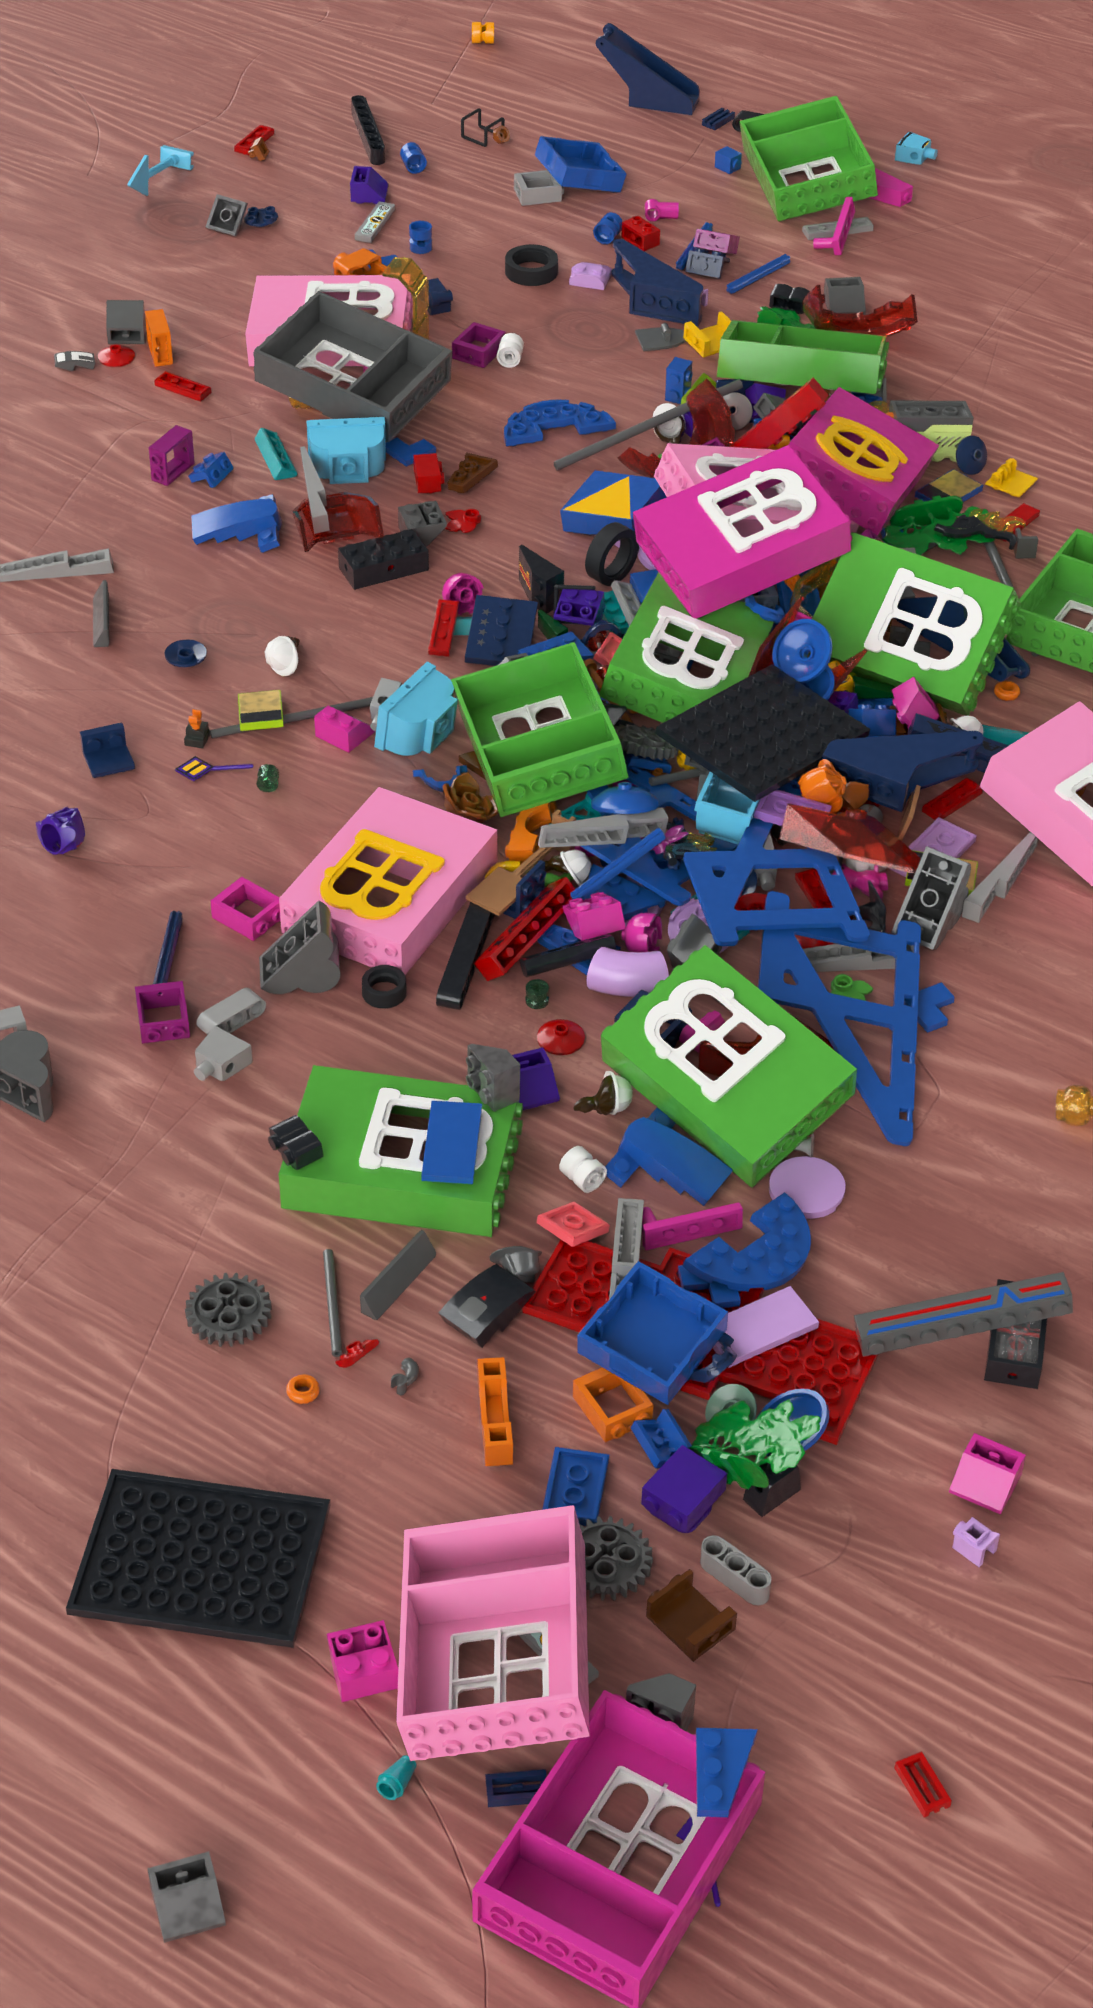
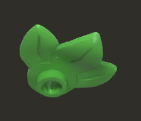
M839 974L831 982L832 991L830 993L866 1001L864 995L871 993L873 988L864 981H853L850 976Z

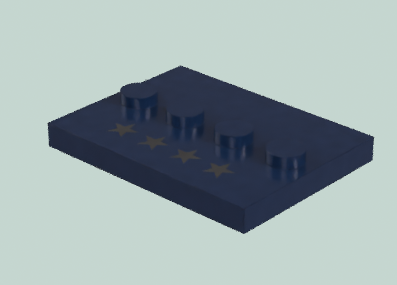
M476 595L465 653V663L497 666L507 656L517 655L518 650L531 646L538 602Z

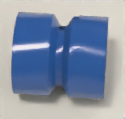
M410 142L401 148L400 156L406 169L413 174L422 172L426 167L427 161L420 146Z
M612 212L604 215L593 229L595 239L601 244H610L622 231L623 221L621 217Z
M427 221L412 222L409 225L410 251L416 254L429 253L432 250V225Z

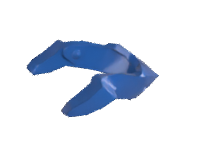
M753 595L745 597L746 606L759 614L762 619L779 624V627L785 626L786 615L779 605H776L775 610L757 603Z
M467 765L456 766L455 771L457 775H453L452 779L448 781H435L432 777L427 778L424 769L413 770L412 772L413 777H420L430 788L444 792L442 786L445 783L451 787L453 780L463 772H468Z

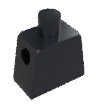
M771 1464L760 1465L759 1467L762 1468L769 1479V1486L766 1488L751 1486L749 1490L745 1489L743 1500L761 1517L765 1516L801 1490L800 1473L797 1465L794 1468H788L777 1474L772 1472Z

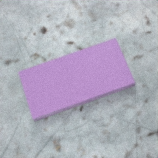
M938 817L890 864V870L906 877L911 850L924 852L926 846L959 858L976 841L977 835Z
M791 1286L728 1313L727 1330L725 1333L734 1339L731 1348L737 1354L735 1361L729 1367L819 1327V1321ZM717 1342L713 1349L717 1354L722 1355L724 1353L721 1349L722 1345Z

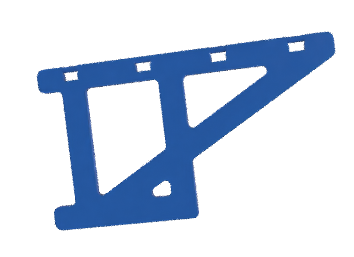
M625 760L628 773L626 780L655 795L659 800L658 808L670 806L696 822L697 811H694L696 804L694 799L667 783L651 786L649 778L655 776L638 767L630 766ZM605 785L586 792L590 799L593 800L596 795L609 787ZM599 812L601 817L615 815L611 813ZM640 837L626 838L625 844H618L619 846L604 844L581 847L610 864L641 839ZM715 838L698 848L700 852L734 851L738 844ZM647 852L622 871V873L676 906H683L691 899V893L680 886L690 879L682 859L680 868L676 871L674 868L669 869L668 867L661 869L656 865L650 853Z
M797 777L777 790L802 797L798 784L801 777ZM792 785H797L799 789H793ZM753 816L736 850L684 853L683 861L714 942L718 946L737 945L739 937L736 931L839 927L844 931L849 941L865 942L869 939V929L865 920L862 919L860 909L829 840L821 837V835L819 837L809 836L801 832L807 849L766 850L763 847L774 824L763 822ZM778 868H815L833 908L738 911L734 909L752 870ZM713 870H722L725 873L723 877L719 878L714 875ZM835 870L837 875H831L829 871ZM855 915L856 920H851L849 916Z
M775 891L768 892L765 900V910L789 909V896ZM902 920L897 926V935L869 930L870 936L868 941L865 942L849 941L844 931L839 927L763 930L758 988L777 1004L808 1010L814 1014L834 1050L857 1068L856 1087L886 1139L892 1144L909 1146L913 1139L920 969L919 951L921 943L920 925L915 922ZM795 935L893 956L895 958L893 1006L829 993ZM907 945H914V953L906 951ZM784 973L790 974L796 985L785 983L783 980ZM904 998L912 999L911 1006L904 1005ZM844 1019L881 1026L892 1031L890 1084L888 1087L881 1083ZM902 1054L909 1055V1063L902 1061ZM899 1112L907 1113V1121L899 1119Z

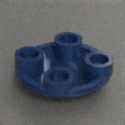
M273 206L261 209L250 207L244 217V222L250 226H267L278 219V213L275 212V207Z

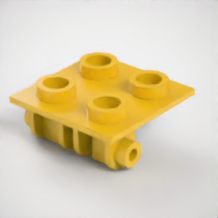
M1009 458L1005 464H1002L997 469V472L992 474L985 485L1020 498L1038 478L1016 470L1017 461L1014 458Z

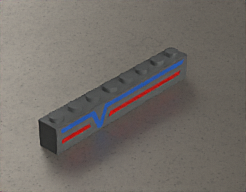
M1064 1272L854 1315L855 1328L864 1357L1073 1313V1297Z

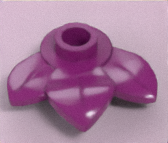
M682 825L674 826L666 832L665 840L651 850H654L656 854L663 853L667 845L680 840L689 833L682 832L685 829Z

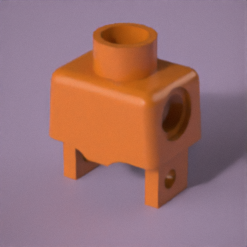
M365 248L351 254L340 253L333 262L334 275H391V269L382 264L381 256Z

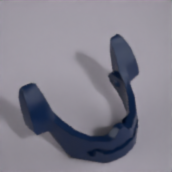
M600 620L592 625L584 637L579 640L584 645H588L590 637H595L600 631L611 630L622 639L626 633L622 634L615 624L606 620Z
M724 1333L718 1340L722 1345L721 1349L724 1353L722 1355L714 1354L712 1356V1363L705 1368L695 1369L687 1381L693 1380L707 1383L714 1380L726 1368L732 1365L737 1357V1354L731 1348L734 1339Z

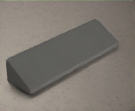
M106 580L102 581L93 597V647H109L110 645L109 591Z
M419 1231L361 1293V1313L374 1320H378L436 1257V1251L425 1231Z

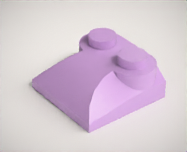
M578 263L571 269L569 285L604 290L612 274V269L601 264Z

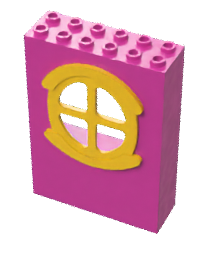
M840 387L826 401L825 406L814 414L789 443L792 450L798 452L801 461L809 466L812 475L818 477L821 486L829 491L832 500L838 502L844 515L847 514L851 521L865 529L869 528L876 535L881 532L894 512L922 478L939 447L938 444Z

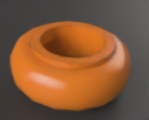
M1002 681L995 685L994 693L1001 700L1012 701L1020 695V688L1012 681Z
M306 1374L293 1377L286 1386V1393L289 1399L298 1404H308L314 1401L320 1392L318 1381ZM304 1386L310 1388L308 1391L300 1392L296 1390L299 1387Z

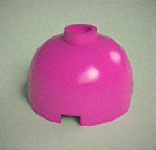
M457 573L446 580L443 585L442 597L443 600L459 601L458 615H462L465 612L471 614L474 610L476 595H482V589L484 590L480 580L471 574Z
M639 913L628 921L626 929H622L621 937L625 941V946L629 952L660 950V947L656 946L657 939H662V921L660 916H657L658 914Z

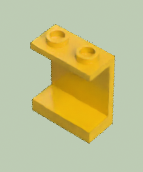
M721 311L718 312L717 325L700 330L692 321L686 322L683 338L703 358L719 353L720 339L731 320Z

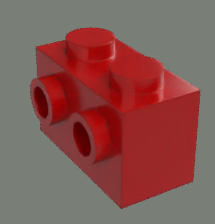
M633 216L622 222L621 238L639 249L647 251L660 245V229L640 216Z
M437 453L413 455L417 492H441V484H444L445 480L444 472H442V462L438 461Z

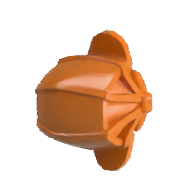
M823 759L819 762L818 768L802 775L798 784L802 797L831 805V813H836L842 807V795L845 793L847 781L845 776H842L835 770L829 760Z

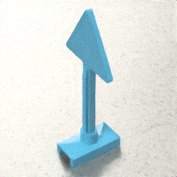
M163 145L160 147V163L149 169V156L144 155L127 185L139 193L148 196V180L150 177L170 166L192 170L191 157L194 155V152Z

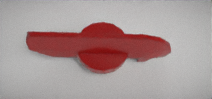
M378 1339L365 1340L363 1343L355 1341L346 1347L347 1355H340V1360L335 1361L336 1365L343 1368L352 1366L378 1346Z

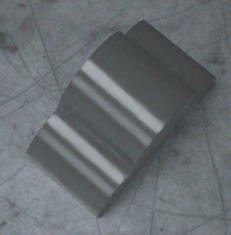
M926 846L891 933L897 935V926L902 920L915 922L921 927L920 945L936 950L941 945L948 930L954 927L963 912L964 900L968 897V887L966 885L970 877L971 864Z
M317 901L259 957L260 988L272 994H285L300 988L310 993H321L332 989L339 982L338 939L332 932L330 909L323 902Z
M31 1030L16 1031L0 1041V1100L45 1123L53 1112L51 1094L53 1073L48 1042L38 1032Z

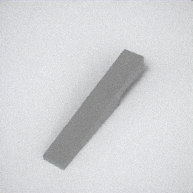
M305 446L300 447L313 530L314 534L330 530L328 514L325 510V506H327L326 494Z
M109 548L70 557L68 551L65 550L0 564V582L114 573L113 560Z
M663 807L644 813L615 814L541 826L538 846L539 848L625 844L626 838L646 837L657 828H660L665 834L669 818Z
M1030 832L964 900L963 918L979 923L995 896L1006 897L1037 847L1038 838Z
M832 944L803 949L816 972L895 969V958L893 956L854 947ZM907 945L906 951L914 953V945Z
M618 1198L609 1300L620 1282L639 1261L644 1200Z

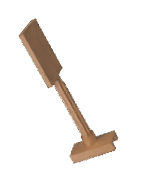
M559 809L552 814V824L576 821V818L573 816L569 820L562 817L561 810ZM575 846L539 848L513 872L498 867L466 895V900L500 916L516 901V885L528 871L553 849L559 852L575 850Z

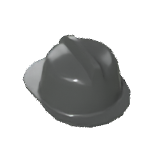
M511 1246L496 1250L491 1253L489 1258L491 1262L501 1265L502 1268L524 1283H532L535 1281V1274L540 1269L539 1256L542 1254V1251L523 1246Z

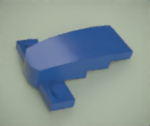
M273 494L262 496L256 500L241 501L215 507L191 516L192 536L196 545L215 538L217 543H220L234 536L240 542L257 534L258 547L262 553L280 546L279 530L282 526V519Z
M656 1108L648 1118L642 1117L632 1122L623 1135L618 1152L605 1166L607 1169L606 1176L620 1188L637 1168L641 1166L657 1182L663 1179L680 1195L685 1190L704 1206L733 1171L706 1149L672 1130L676 1123L659 1108Z

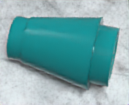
M403 1755L380 1774L376 1784L380 1795L388 1800H395L401 1797L417 1767L416 1762L410 1761L409 1756Z

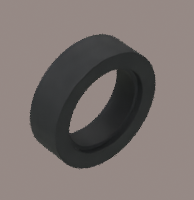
M527 244L514 247L505 255V275L512 282L525 286H539L550 283L558 275V255L554 250L542 245ZM526 262H536L544 264L545 266L539 268H525L519 266V264Z
M613 522L603 527L592 540L586 554L585 569L588 576L605 586H611L614 580H623L632 569L639 551L635 531L618 522ZM620 540V547L615 559L604 569L605 560L610 549Z

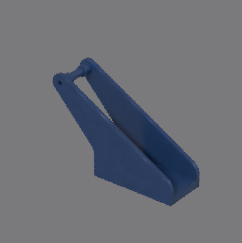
M607 23L603 28L604 35L598 37L595 44L629 88V106L692 115L700 98L699 86L618 27Z
M623 239L614 240L613 248L616 253L615 268L612 269V276L630 296L629 314L682 324L692 321L696 326H699L702 320L701 300L703 285ZM622 258L635 271V275L623 269Z
M938 597L900 599L897 608L926 619L930 617ZM949 600L944 605L938 623L952 628L960 627L967 620V609L962 604ZM896 618L899 623L913 630L914 625L912 623ZM929 629L921 631V636L946 651L952 652L953 641L948 636ZM1004 637L1002 651L1000 654L997 653L994 659L995 666L992 672L988 673V676L999 682L1006 681L1011 675L1019 679L1027 678L1030 674V666Z
M960 731L837 739L828 744L823 753L822 760H829L835 770L846 777L847 783L856 781L869 784V797L867 800L902 812L916 785L921 786V790L976 771L979 765L976 750L983 744L984 736L979 731ZM968 751L966 756H953Z

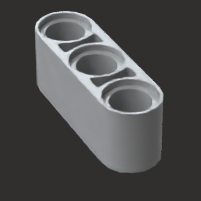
M243 988L202 1012L196 1024L207 1035L214 1026L232 1033L259 1017L265 1011L266 1002L250 988Z
M708 1536L702 1541L700 1564L706 1572L752 1605H763L769 1600L772 1577L765 1568L719 1536Z

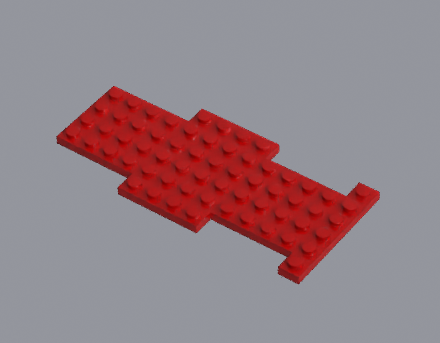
M560 1239L533 1286L536 1292L524 1305L522 1313L580 1332L597 1310L609 1301L613 1249L590 1241L572 1247ZM669 1248L661 1265L640 1258L639 1262L670 1278L676 1285L681 1287L678 1266L683 1265L685 1259L691 1256V1254ZM750 1288L749 1292L738 1291L741 1300L740 1306L723 1309L729 1313L755 1302L761 1298L764 1290L763 1288ZM709 1289L690 1291L712 1302ZM817 1319L819 1321L817 1329L726 1368L714 1380L707 1383L689 1380L680 1390L709 1400L719 1381L726 1384L742 1385L750 1392L769 1399H774L780 1394L794 1389L816 1391L824 1398L829 1408V1421L820 1440L837 1445L878 1354L863 1357L856 1331ZM713 1348L697 1369L705 1368L712 1363V1356L717 1354Z

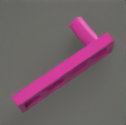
M853 197L845 198L833 237L814 238V249L833 248L834 255H842L855 214Z
M738 1202L657 1221L652 1210L649 1207H643L642 1245L645 1250L742 1229L743 1208Z

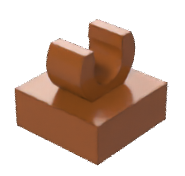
M260 137L254 141L248 154L250 158L257 156L258 160L262 161L266 159L270 151L263 138Z

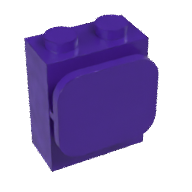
M681 1445L642 1487L641 1504L652 1515L681 1533L693 1532L710 1514L713 1503L726 1490L727 1472L684 1445Z

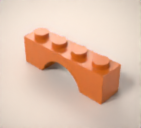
M556 801L520 811L519 815L516 816L515 828L511 830L510 842L505 847L506 858H509V861H520L521 865L539 849L538 835L533 834V832L543 825L552 823V814L557 810Z
M505 1357L477 1359L485 1466L513 1465V1438L508 1412Z

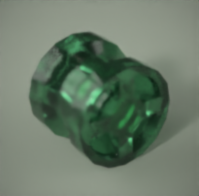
M271 764L259 767L257 787L263 792L275 791L279 782L278 768Z
M540 979L529 981L525 987V1002L527 1006L532 1009L545 1008L549 1003V985Z

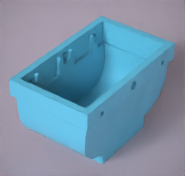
M385 417L306 420L308 454L319 478L329 479L330 484L368 483V477L377 476L383 472L386 461Z
M426 662L379 706L374 747L381 751L386 749L403 756L415 755L422 750L430 754L454 731L458 699L453 697L454 687L452 681L437 671L435 665Z
M709 772L694 811H697L696 829L699 830L698 833L739 844L747 826L749 827L760 799L756 802L752 801L715 774Z

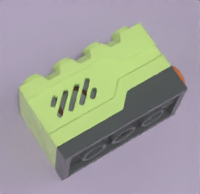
M890 400L889 412L885 413L938 444L939 447L932 458V461L940 462L944 458H950L951 461L957 462V446L964 437L971 436L974 419L966 401Z

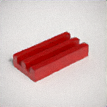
M922 1751L895 1762L894 1769L924 1818L929 1816L932 1811L937 1813L940 1811V1808L944 1807L947 1809L951 1806V1798ZM914 1763H918L939 1800H935ZM905 1767L908 1768L909 1772L911 1773L912 1777L914 1778L915 1782L917 1783L918 1787L920 1788L921 1792L923 1793L924 1797L926 1798L929 1804L926 1803L925 1799L923 1798L922 1794L920 1793L919 1789L917 1788L916 1784L914 1783L913 1779L911 1778L910 1774L908 1773Z

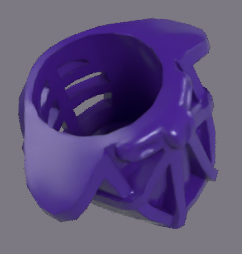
M67 806L48 814L42 821L36 822L37 835L41 844L53 855H61L75 850L84 841L85 828L78 808H68Z

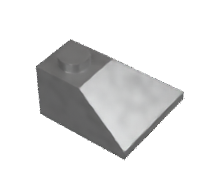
M217 194L205 227L236 237L248 203Z

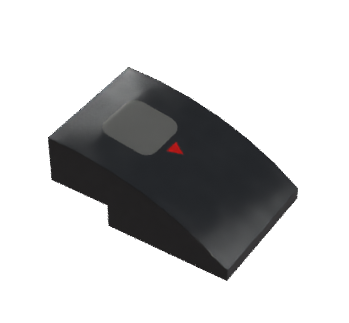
M495 1264L463 1286L438 1313L447 1324L483 1348L497 1330L501 1332L505 1330L536 1291L498 1264Z

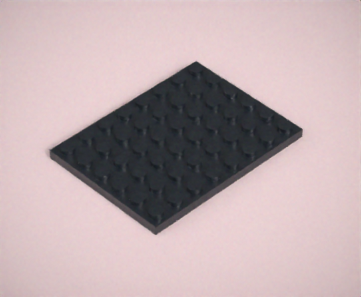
M771 664L658 725L655 734L756 802L818 766L822 760L823 753L831 741L866 738L869 736L870 728Z
M111 1469L66 1606V1613L71 1616L294 1648L331 1506L330 1499Z

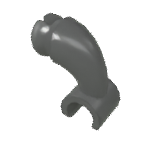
M405 1358L401 1363V1369L404 1370L405 1375L395 1374L391 1378V1388L397 1386V1394L400 1396L406 1393L407 1386L414 1383L419 1375V1366L412 1358Z

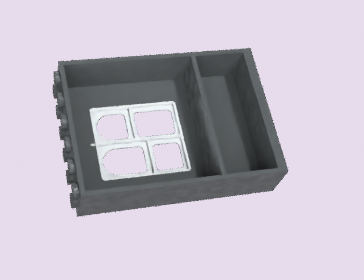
M320 291L311 296L303 306H300L292 316L288 317L253 352L256 382L337 419L385 417L386 442H390L451 381L452 350ZM321 351H332L343 356L332 367L316 359V355ZM349 361H355L368 367L358 379L340 371ZM306 367L317 368L332 375L333 378L328 382L302 369ZM340 381L352 384L347 389L337 386Z

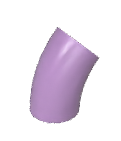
M601 947L597 950L590 963L587 973V987L600 993L634 997L640 990L650 993L660 980H665L669 976L667 964L660 951L626 952Z

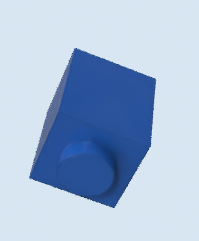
M728 146L716 151L715 168L728 174L741 169L742 153Z

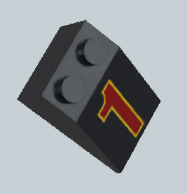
M521 544L519 546V581L529 601L538 602L537 609L547 614L554 610V586L564 585V571ZM558 589V602L563 589Z

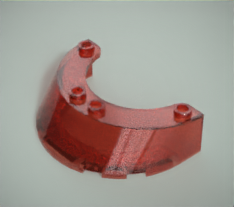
M816 285L805 296L802 303L803 311L815 329L887 337L910 330L911 326L918 322L915 295L913 294L903 302L889 301L883 306L874 309V313L863 315V312L842 314L823 309V304L826 300L825 294H821L820 285Z
M706 378L686 398L693 419V433L689 445H702L717 437L725 447H729L734 443L735 430L730 417L731 412L724 398ZM630 447L617 457L622 464L633 472L649 478H655V470L658 468L661 460L654 453L645 456Z

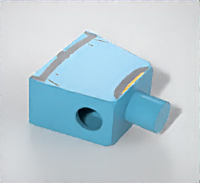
M908 132L896 145L895 161L920 165L927 158L935 160L938 150L931 148V139Z

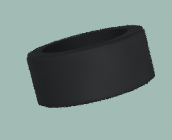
M378 965L367 970L362 976V997L369 1005L376 1008H391L399 1005L405 999L407 990L406 976L397 967ZM381 982H389L397 986L389 991H378L371 988L373 985Z

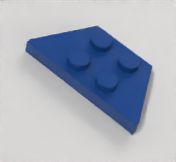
M592 864L588 879L603 868ZM618 875L594 892H604V894L620 901L624 921L631 919L639 913H648V908L658 905L659 908H662L666 905V899Z

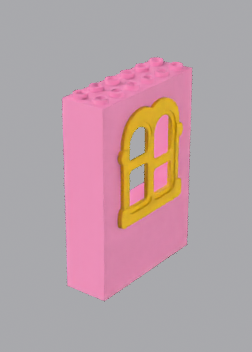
M378 787L279 898L281 932L285 933L317 901H321L330 909L332 932L338 939L339 955L369 967L378 965L394 966L406 975L467 901L466 895L485 879L489 868L497 863V829ZM349 867L372 875L357 893L343 895L336 892L333 888L335 881ZM389 872L411 880V882L407 886H401L387 881L383 877ZM378 886L399 894L398 898L386 907H374L366 900L373 888Z

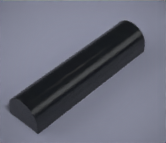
M604 934L522 957L519 959L522 972L527 978L591 960L601 947L616 950L614 936Z

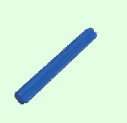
M705 222L701 229L712 231L713 224ZM695 237L676 261V269L683 270L687 265L689 250L695 251V248H698L693 247Z
M787 254L781 255L727 284L726 291L733 294L786 266L790 263L791 257Z
M660 828L655 829L570 893L571 898L586 899L665 840L664 832Z

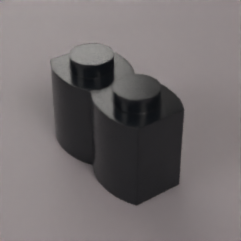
M776 284L770 295L769 307L803 314L809 304L810 291L802 287L792 288L786 284Z
M297 1115L269 1128V1144L274 1151L278 1150L281 1153L282 1159L287 1166L291 1165L295 1170H299L323 1157L321 1142L311 1130H308L305 1123Z

